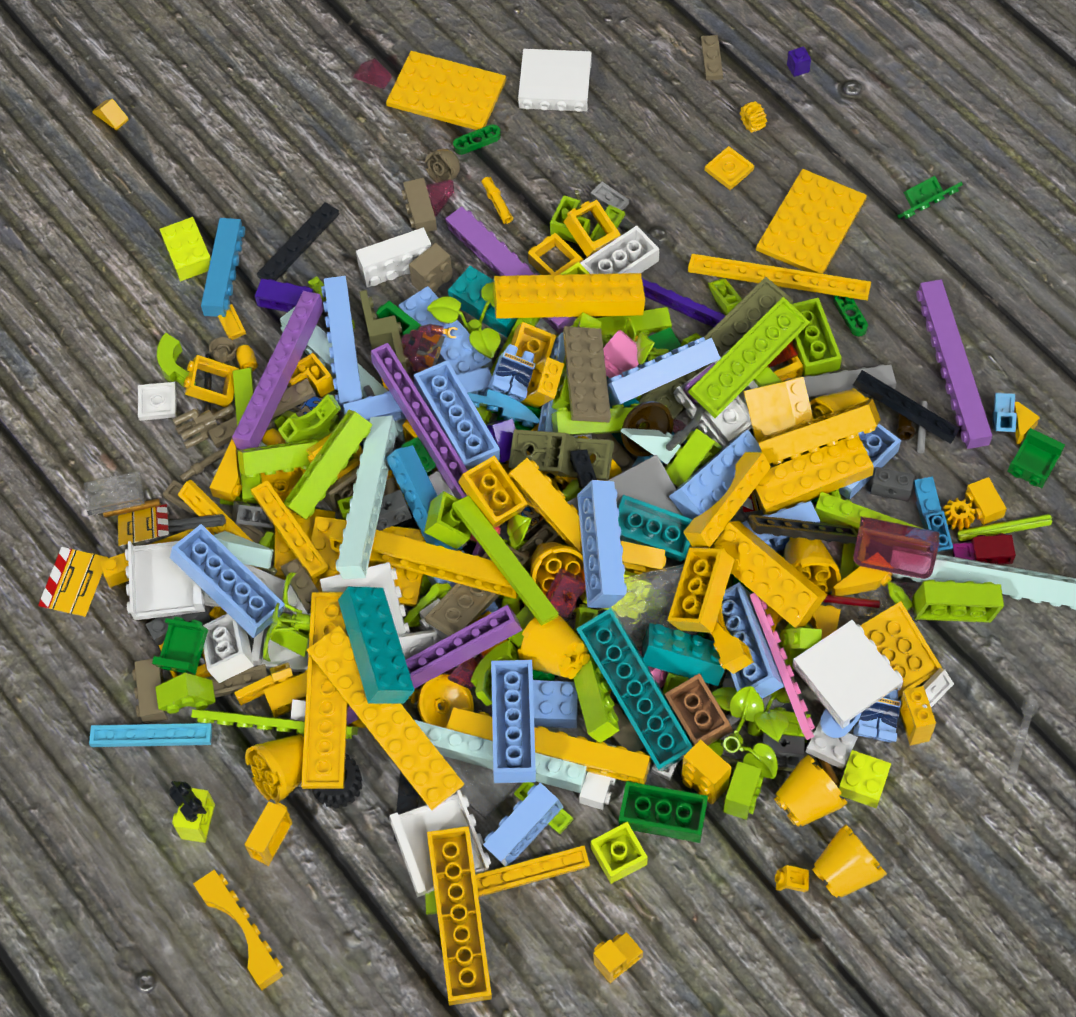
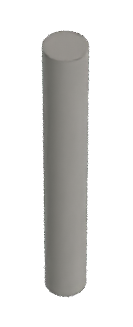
M921 401L920 405L927 408L928 402ZM920 425L918 427L917 452L924 453L926 430Z

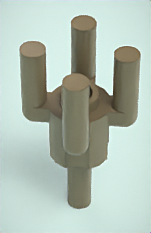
M230 405L214 414L210 410L199 414L196 409H192L172 420L175 426L191 418L193 419L175 428L178 435L181 434L183 440L200 433V435L184 442L186 449L207 440L209 438L207 431L217 426L216 420L235 412V409Z

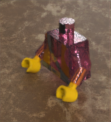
M427 324L420 326L418 330H411L410 334H405L402 338V343L406 345L404 355L409 358L413 370L421 372L435 366L445 338L442 334H446L448 338H456V336L450 335V331L458 329L455 327L445 329L444 326Z

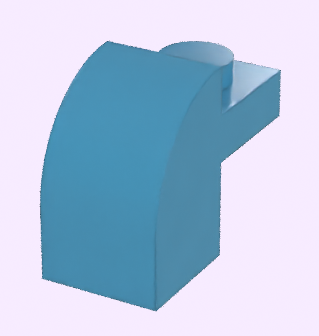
M995 393L994 412L992 413L994 431L1016 432L1015 394Z

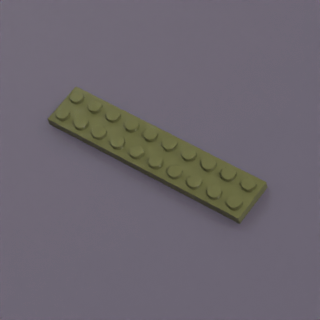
M765 277L704 338L705 340L712 338L721 357L782 297L791 304L793 299ZM712 363L650 390L639 403L656 401L666 405L674 421L686 409L683 404L677 402L674 391L678 386L681 387Z

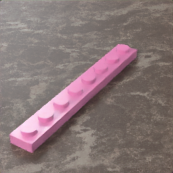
M755 593L750 594L749 596L802 733L807 740L813 738L812 729H815L811 717L807 718L805 714L808 708L804 699L800 700L798 696L801 690L797 682L793 683L791 678L795 676L790 665L785 663L788 657L784 648H780L778 645L781 639L777 630L773 632L771 627L775 624L771 615L766 614L765 609L768 606Z

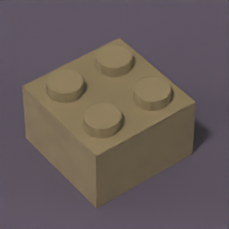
M436 243L409 264L412 285L419 291L428 286L435 293L443 283L448 282L453 276L450 255Z

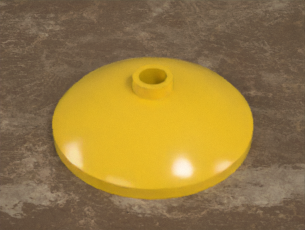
M298 467L294 468V471L291 472L278 470L276 474L265 475L264 472L261 473L262 483L268 480L282 502H284L306 469Z
M441 674L424 683L419 691L418 711L424 723L447 728L453 707H465L470 709L471 712L474 711L473 697L469 688L455 676Z

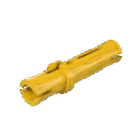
M485 177L481 183L486 189L487 197L493 202L504 224L512 222L513 216L501 197L500 189L495 186L491 177Z

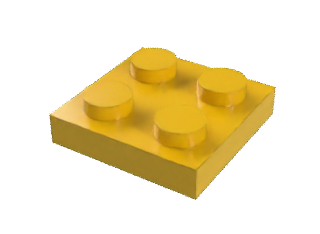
M728 146L705 166L704 171L731 190L754 170L755 165Z

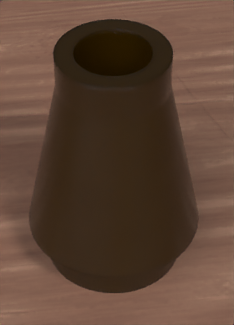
M899 413L896 434L901 440H910L915 433L912 421Z

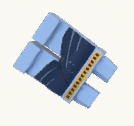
M509 344L498 358L487 389L500 392L521 402L527 396V388L535 367V363H533L534 354L524 351L520 358L516 356L518 348Z
M893 690L864 710L854 726L853 735L873 738L888 743L896 742V727L901 701H898V690Z

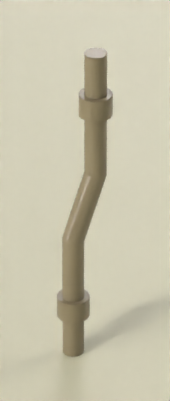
M276 418L270 421L267 430L276 427L274 423ZM228 447L216 451L200 463L196 462L190 466L191 469L179 476L181 481L185 482L192 476L202 473L204 468L224 457Z

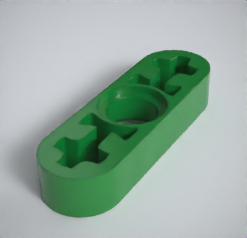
M494 124L488 125L456 138L453 142L455 153L463 155L497 142L501 138L499 126ZM480 137L482 140L474 142L473 138Z
M834 295V305L851 333L858 337L865 335L868 323L853 298ZM847 310H853L856 314L854 316H848L845 312Z

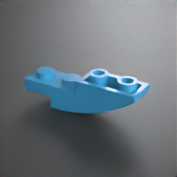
M490 389L485 391V396L467 393L476 408H479L481 405L493 412H498L499 409L501 410L500 418L513 419L514 423L515 421L522 422V425L526 427H533V425L539 424L538 417L531 410L505 394Z
M933 477L914 480L913 485L917 497L916 505L923 528L932 532L929 544L933 552L953 549L944 511L941 510Z

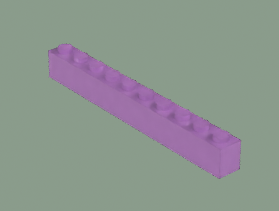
M461 206L445 218L448 229L497 276L538 275L531 272L529 266L525 262L522 263L514 252L511 253L504 242H499L492 231H488L481 221H477L471 211H466ZM542 317V319L560 335L563 332L564 326L570 327L573 325L576 317Z
M942 279L920 283L919 291L916 292L918 302L921 301L922 316L926 317V328L931 333V344L936 349V360L941 364V376L946 380V392L951 396V408L956 412V424L961 428L962 442L966 443L967 449L988 446L992 439V433Z
M307 291L302 292L232 436L237 450L259 446L324 310L320 294Z
M386 343L371 350L374 367L433 459L453 495L459 500L466 497L467 495L458 481L462 474L468 470L392 348Z
M506 605L406 659L414 689L522 631L515 613ZM349 705L347 708V725L359 719Z

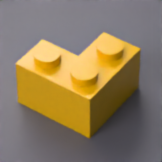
M314 353L298 362L288 383L290 388L307 378L320 398L335 390L331 374Z
M627 932L623 935L618 934L606 943L604 941L599 943L593 953L594 965L609 983H612L643 957V951Z

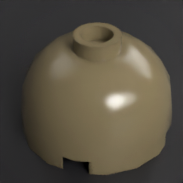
M437 149L428 154L425 159V163L427 162L428 168H426L427 173L437 184L440 182L443 185L450 183L457 177L460 171L459 159L451 150Z

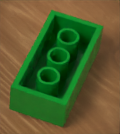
M626 781L619 815V826L628 822L632 831L700 843L708 796Z

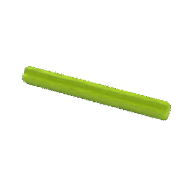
M1050 514L963 529L958 531L957 537L962 542L972 540L973 537L978 535L994 536L1000 533L1005 534L1049 526L1052 524V518Z

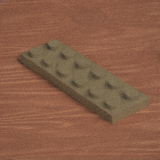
M564 326L563 338L571 420L609 423L611 414L601 329Z
M508 546L525 568L530 563V558ZM487 553L482 556V558L491 560ZM457 583L425 616V622L450 636L473 624L495 601L499 594Z

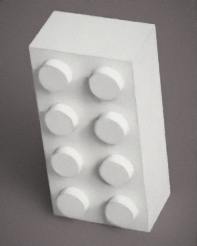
M635 226L580 262V264L590 274L642 273L659 261V248L638 226Z
M424 227L356 250L359 271L366 287L376 286L387 280H393L396 277L410 274L409 264L431 247V242Z

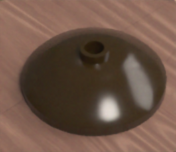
M647 401L637 405L629 412L622 428L659 430L663 434L667 432L672 434L673 417L670 410L662 403ZM621 432L622 442L629 452L640 457L653 455Z

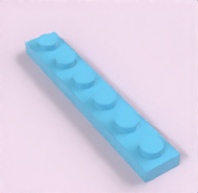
M212 724L91 725L89 745L91 747L211 745Z

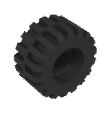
M345 753V775H347V779L344 783V789H312L315 798L322 805L325 803L326 807L331 808L334 805V808H339V805L343 804V807L348 806L347 802L353 803L355 801L354 796L358 797L360 795L359 789H362L361 781L363 780L356 761L353 758L350 759V756Z

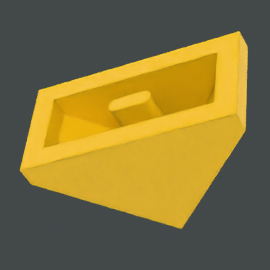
M113 98L103 101L92 111L94 115L116 131L129 120Z
M1015 402L1014 413H1017L1015 437L1017 444H1021L1025 440L1029 429L1036 428L1040 417L1021 403Z

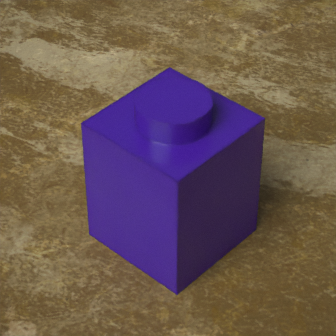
M805 47L788 51L787 66L793 77L808 73L810 71L811 58Z

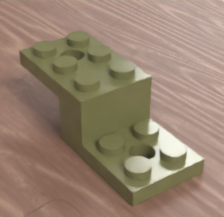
M367 290L359 291L372 350L388 343L407 374L411 373L401 323L396 322L395 316L377 319L372 296L368 297Z
M514 429L508 467L514 469L528 458L530 461L533 460L537 463L539 471H545L555 476L577 478L578 474L574 471L570 461L571 451L587 449L589 457L592 454L596 455V460L592 463L596 478L599 480H609L614 442L611 440L575 438L567 433ZM529 446L534 447V451L531 455H527V449Z

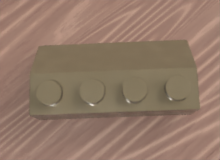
M359 466L338 479L327 489L323 500L333 512L340 510L338 500L353 496V485L357 480L356 472Z

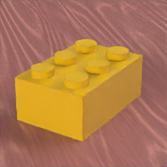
M495 455L463 473L458 481L466 495L471 497L493 528L521 513L528 504Z
M700 739L683 756L682 782L688 788H693L697 791V794L708 796V802L712 805L729 787L731 766Z

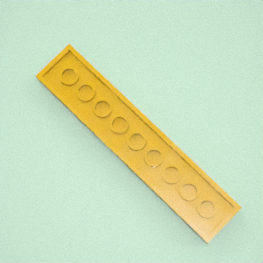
M312 592L309 648L337 626H340L348 636L338 602L343 592ZM309 654L301 787L302 789H344L348 703Z
M337 626L307 649L308 654L431 811L465 786L402 704H368L349 637L340 626Z

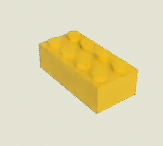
M522 322L515 329L511 345L518 348L516 356L520 358L524 351L533 353V363L537 364L546 357H550L556 335Z
M689 548L667 620L681 631L713 633L734 563V559L723 549Z

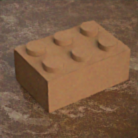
M700 673L664 694L694 745L701 739L708 746L733 731Z

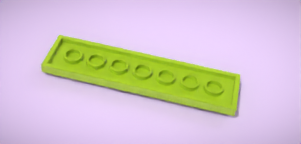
M782 297L688 393L716 418L810 322L788 300Z
M192 709L191 715L192 718H197V722L214 723V720H217L219 725H234V722H237V727L253 728V724L257 725L256 729L273 730V727H277L276 731L293 732V729H297L296 733L304 734L305 721L200 709ZM347 726L346 739H352V735H358L359 727Z

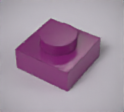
M972 543L953 544V557L975 561Z

